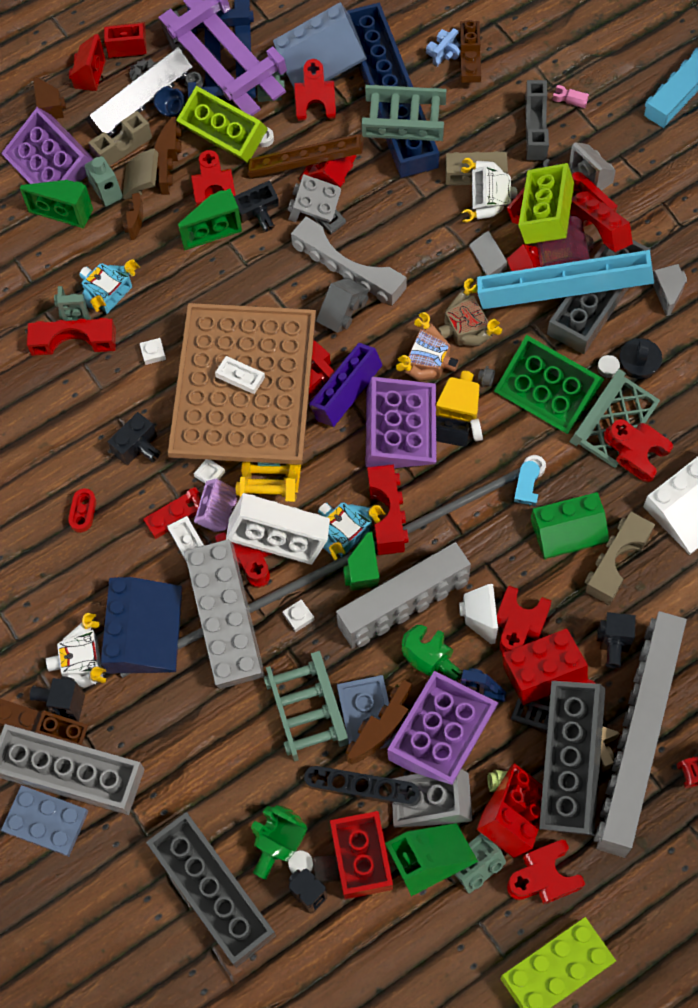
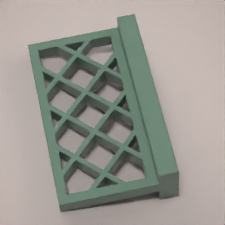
M620 369L614 374L569 441L576 447L578 444L614 468L619 463L607 454L606 448L613 447L605 444L602 434H604L606 429L601 430L599 421L609 418L610 425H612L615 417L623 416L624 420L630 424L628 416L638 414L640 423L645 424L660 402L658 398L624 377L626 373ZM625 385L630 388L633 396L623 397L622 386ZM639 399H646L653 404L650 408L641 409ZM634 400L637 410L627 411L624 401ZM620 402L622 412L612 413L610 404ZM598 435L600 445L593 446L586 440L589 436Z

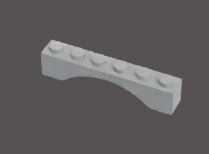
M305 217L291 233L292 245L296 250L305 252L314 261H319L326 265L330 271H336L341 274L344 279L350 278L369 289L368 292L375 295L383 303H388L392 306L407 288V277L391 267H370L345 258L329 243L323 226L308 217Z

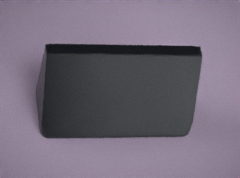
M436 416V441L466 447L471 423Z

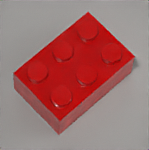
M568 629L502 653L503 668L522 705L550 695L552 681L580 683L588 680V664Z
M379 811L330 820L344 900L393 890Z

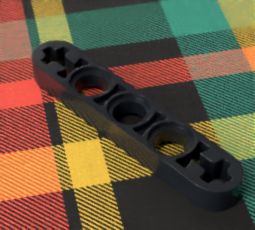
M321 766L308 768L304 775L305 782L310 788L324 792L403 806H414L421 798V792L414 783ZM318 772L322 778H327V783L324 780H317L314 784L311 776H316ZM337 776L345 777V784L341 788L333 786V780ZM360 780H366L369 783L368 789L364 792L356 790V784ZM384 784L392 786V792L388 796H381L379 793L380 787ZM397 786H399L401 792H408L409 788H412L415 796H410V799L407 800L405 795L397 793Z

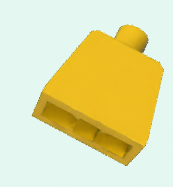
M462 371L459 379L449 378L436 404V416L467 422L477 419L479 384L472 382L474 375L471 372Z

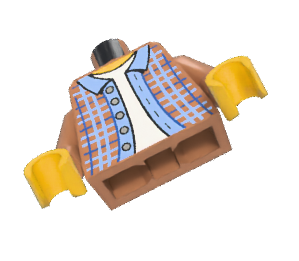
M426 312L420 313L419 317L422 318L423 322L417 318L414 324L417 327L423 326L424 328L423 330L420 329L409 356L402 355L398 358V361L402 363L397 364L396 369L398 371L405 370L407 374L418 381L433 378L439 379L444 368L456 372L459 360L449 357L451 345L433 324L429 323V315Z

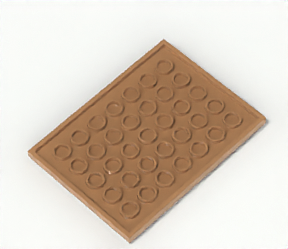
M188 303L168 456L172 458L302 465L316 310ZM226 356L265 373V378L255 394L216 377L215 372Z

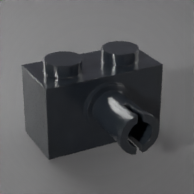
M270 180L234 196L242 223L257 217L263 232H268V227L269 230L275 227L267 211L278 207L279 200Z
M139 412L107 441L111 453L127 466L140 453L151 462L156 461L154 456L158 459L161 451L150 444L157 437L154 424Z
M607 612L605 619L600 620L596 641L600 642V650H607L606 667H621V652L628 653L635 638L636 615Z
M62 676L61 679L53 678L50 688L38 687L36 685L31 687L30 700L47 702L46 706L51 713L79 722L85 694L75 679Z

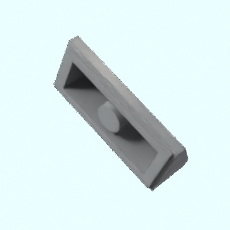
M489 231L469 244L486 275L506 271L507 261Z

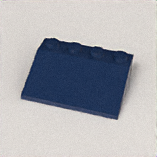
M134 577L109 578L101 664L106 669L107 674L176 672L182 586Z

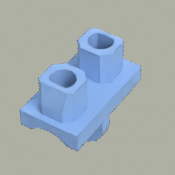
M453 28L450 32L442 29L437 35L439 45L434 42H430L427 45L426 54L433 58V64L437 67L445 58L447 60L459 58L461 54L459 48L461 46L456 39L458 30Z

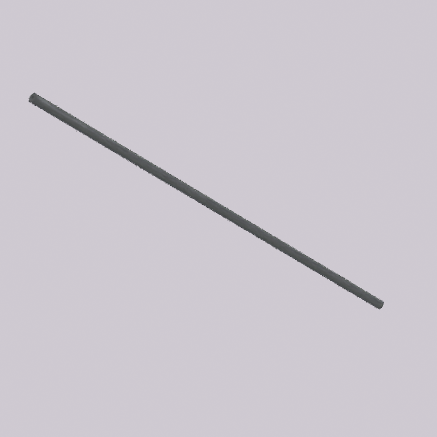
M520 468L403 526V530L407 529L409 534L518 479ZM376 540L374 541L375 550H377ZM353 552L248 604L250 613L347 565L348 558ZM200 628L180 638L178 650L203 638V629ZM120 673V674H121V676H122V678H123V677H125V676H127V675H129V674H131V673Z

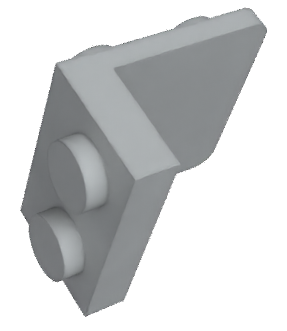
M303 174L300 184H295L292 193L295 195V200H290L287 211L291 213L288 220L296 222L301 212L331 222L341 188Z

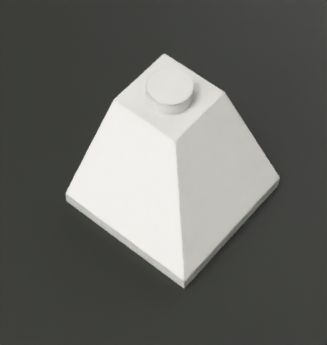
M487 584L465 593L463 602H459L460 616H464L467 626L490 644H495L498 624L493 584Z

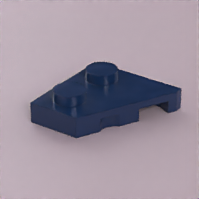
M463 669L462 685L490 699L505 701L506 691L491 677L483 674L478 669Z

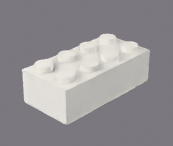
M243 493L229 518L226 540L229 539L237 544L312 565L328 540L330 518Z

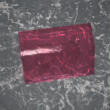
M569 216L566 238L537 243L541 267L590 259L583 223L576 216Z

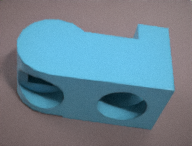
M527 461L522 464L514 502L536 506L538 494L532 493L534 482L540 474V468L536 462Z

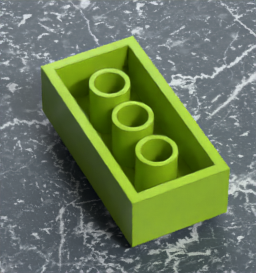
M198 86L193 90L176 120L185 129L246 163H249V159L252 158L268 130L260 120Z
M568 163L527 171L518 225L525 244L559 240L567 237L574 180Z
M584 917L504 973L500 979L520 1008H552L609 968L616 960L587 918Z

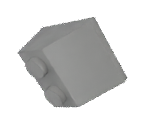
M577 142L572 144L569 162L571 173L573 174L577 171L583 173L601 191L611 185L616 172L612 164L607 163L600 153L590 145Z

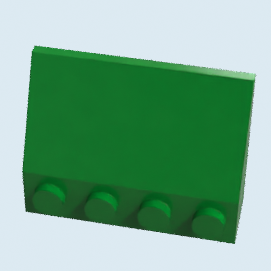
M526 335L494 392L569 434L605 379Z

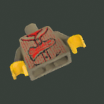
M471 278L464 282L465 290H462L445 312V325L438 327L437 330L444 338L452 336L455 343L459 346L478 347L490 339L492 334L500 335L502 328L496 327L500 324L496 319L488 322L475 297L470 296V293L478 292L477 284L470 289L471 284L474 283V280Z

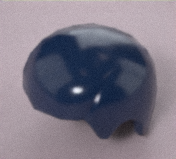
M168 86L158 90L154 97L155 107L163 116L168 118L179 116L186 104V97L177 88L173 89Z

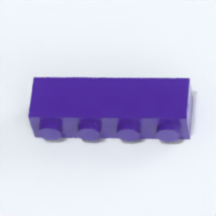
M358 343L310 402L309 406L317 421L331 427L338 423L368 385L371 378L383 366L375 348Z

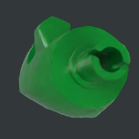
M415 625L404 634L401 651L414 668L429 676L434 671L438 672L440 670L444 675L458 682L457 678L461 679L463 671L449 660L453 654V649L443 643L444 633L438 630L431 641L425 644L421 641L427 632L426 626Z
M267 806L263 811L264 816L267 817L266 824L263 825L254 821L251 826L255 836L254 845L261 849L262 852L252 873L265 880L275 860L281 859L287 862L292 857L307 831V826L300 816L285 806Z

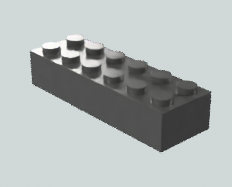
M632 240V245L613 252L603 244L593 259L650 250V248ZM629 287L566 297L549 321L547 335L585 354Z
M552 681L539 829L592 836L595 834L605 687L601 684Z
M187 812L146 842L236 968L276 937L271 926Z

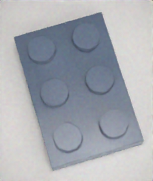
M383 675L337 684L349 744L351 741L356 742L360 735L358 730L364 720L368 722L370 716L380 720L378 717L380 710L384 705H389ZM395 733L394 736H393L384 746H382L381 748L389 747L390 744L392 743L393 739L395 738L396 733Z
M21 785L1 831L69 857L89 811Z

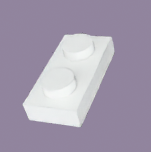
M228 356L224 358L215 372L217 378L252 394L256 393L265 378V373Z
M187 516L167 526L185 560L184 551L204 546Z

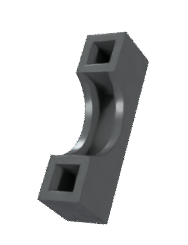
M527 80L526 160L547 159L549 148V133L546 125L547 80Z

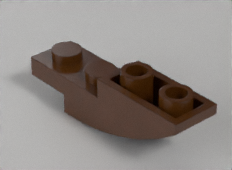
M460 21L461 83L481 82L480 21Z
M171 117L166 123L154 147L158 152L156 179H159L162 195H170V186H173V175L170 174V170L174 168L173 162L178 161V153H182L181 141H179V137H182V127L178 125L176 117Z
M403 680L400 686L395 685L390 694L392 700L388 706L384 705L379 712L378 717L380 720L370 716L368 722L365 720L362 722L358 730L360 734L356 742L351 741L346 750V754H348L347 762L353 765L375 753L402 726L408 716V708L403 705L411 693V683Z
M0 699V726L4 727L7 724L82 745L89 725L44 710L40 712Z

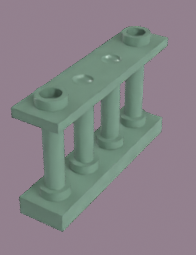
M366 85V101H370L371 106L369 118H362L363 137L443 141L444 122L438 121L439 105H446V89ZM379 102L391 103L390 119L377 118ZM399 103H411L410 120L398 119ZM419 104H431L430 121L418 120Z
M320 651L311 653L312 661L308 662L309 665L274 676L269 666L266 667L267 675L263 676L267 690L272 689L287 736L288 741L284 742L287 756L292 755L294 762L299 760L296 750L331 739L333 741L338 740L339 747L349 744ZM312 674V676L317 675L319 683H316L315 687L283 697L279 696L277 684ZM314 696L324 697L326 704L322 705L321 709L286 719L283 706ZM324 717L331 719L333 726L329 727L328 731L293 741L289 728Z

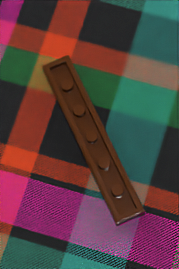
M356 134L250 158L247 174L250 178L361 154L363 152L364 138L362 134Z

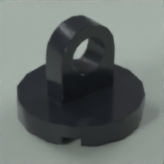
M644 338L632 339L626 342L619 354L621 369H624L627 375L636 379L652 377L653 374L659 371L663 360L659 347L649 339Z

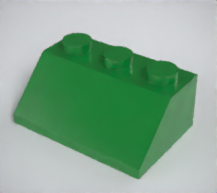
M598 492L532 509L530 520L544 559L606 544L609 541L605 511Z
M367 532L348 558L347 566H344L345 586L350 585L351 591L378 587L379 572L372 532Z

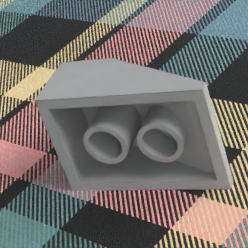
M460 770L453 785L420 774L392 778L412 782L421 792L420 801L414 806L392 804L394 827L435 826L472 821L469 773ZM397 786V793L405 795L407 800L410 799V796H415L412 788H409L408 792H401L399 786Z

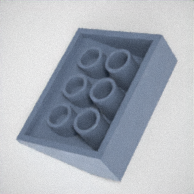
M341 2L273 40L276 50L285 59L286 73L294 90V83L304 82L303 68L309 59H317L322 63L324 81L334 78L367 59L352 19ZM313 66L310 71L312 75H315L318 70Z

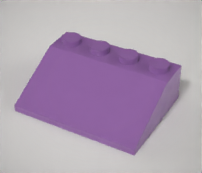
M38 107L1 153L30 184L61 180L80 182L87 176L85 164L94 159L51 114Z
M380 377L371 378L367 387L366 467L394 464V468L436 464V384Z
M434 671L387 749L389 761L410 772L453 785L496 709L498 702Z

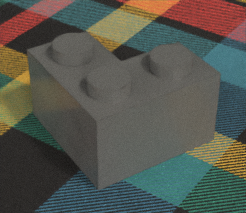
M350 278L331 283L316 322L337 333L348 329L352 323L351 315L353 311L364 307L367 303L369 289Z

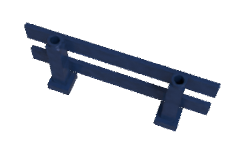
M234 0L235 9H231L225 14L219 10L216 12V15L227 26H235V35L251 52L250 23L254 22L253 10L250 11V0ZM200 23L191 32L198 34L197 28H205V47L221 64L220 42L203 23ZM236 60V78H238L246 70ZM205 71V87L200 88L227 103H233L232 100L228 101L225 98L223 90ZM188 82V99L196 87V82ZM253 87L246 93L252 99H256V88Z

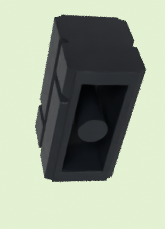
M307 868L302 871L296 870L288 879L292 896L299 903H302V906L310 914L314 913L326 901L328 896L326 887L318 879H315V876Z

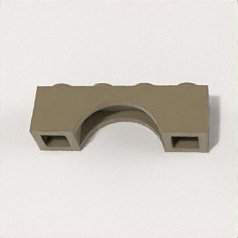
M630 512L627 518L622 517L617 526V529L620 531L617 536H611L606 545L609 548L607 553H601L595 564L598 566L595 573L591 571L585 580V583L588 584L585 592L610 606L623 582V578L616 569L615 559L626 551H642L652 534L655 524L633 512Z

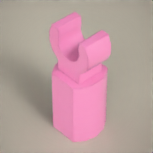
M561 85L556 86L553 101H565L566 104L581 108L586 107L589 94L572 89L566 90Z

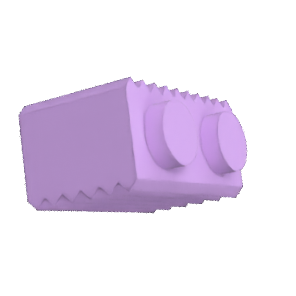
M217 478L206 481L194 522L212 530V532L226 530L231 516L230 513L232 512L231 509L237 502L236 489Z

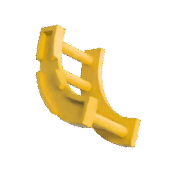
M242 462V476L240 477V482H236V495L241 497L243 493L275 494L286 497L285 501H296L297 494L295 493H298L301 465L258 466L253 464V462ZM252 473L286 474L287 478H284V480L251 479Z

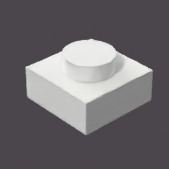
M160 338L140 343L145 365L166 360Z
M302 600L282 612L295 632L315 620Z

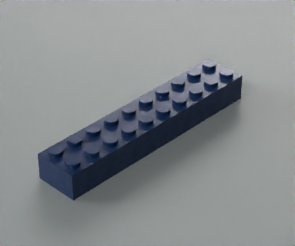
M380 2L348 10L347 12L352 19L367 58L357 64L365 86L413 87ZM379 102L377 118L390 119V102ZM399 103L398 119L410 120L411 103ZM419 104L418 120L427 121ZM385 138L400 178L439 168V151L435 141Z

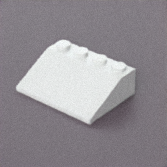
M698 457L650 493L643 506L689 555L698 549Z

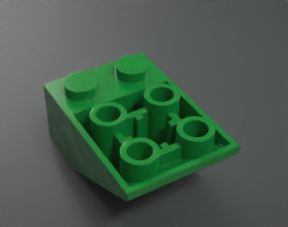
M457 823L408 831L385 843L411 897L478 862Z

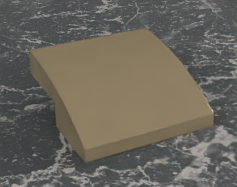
M155 149L138 154L126 164L123 189L124 199L132 198L134 193H140L141 196L143 189L155 186L158 152Z

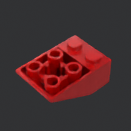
M512 764L483 810L477 830L513 858L533 849L540 826L543 785L518 765Z

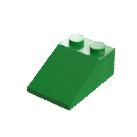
M61 180L20 186V191L29 213L84 228L93 211L87 187L81 182Z
M231 189L218 191L210 195L178 223L184 250L242 232L239 208Z

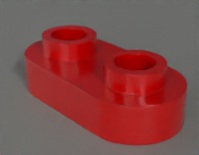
M80 489L73 496L68 521L71 528L76 532L87 531L93 522L97 501L90 489ZM84 500H89L87 504H82ZM80 520H85L83 524H78Z

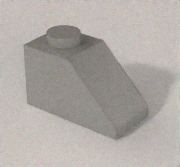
M679 264L654 270V284L652 285L666 316L671 315L683 292L685 283H687L686 274L684 271H681Z

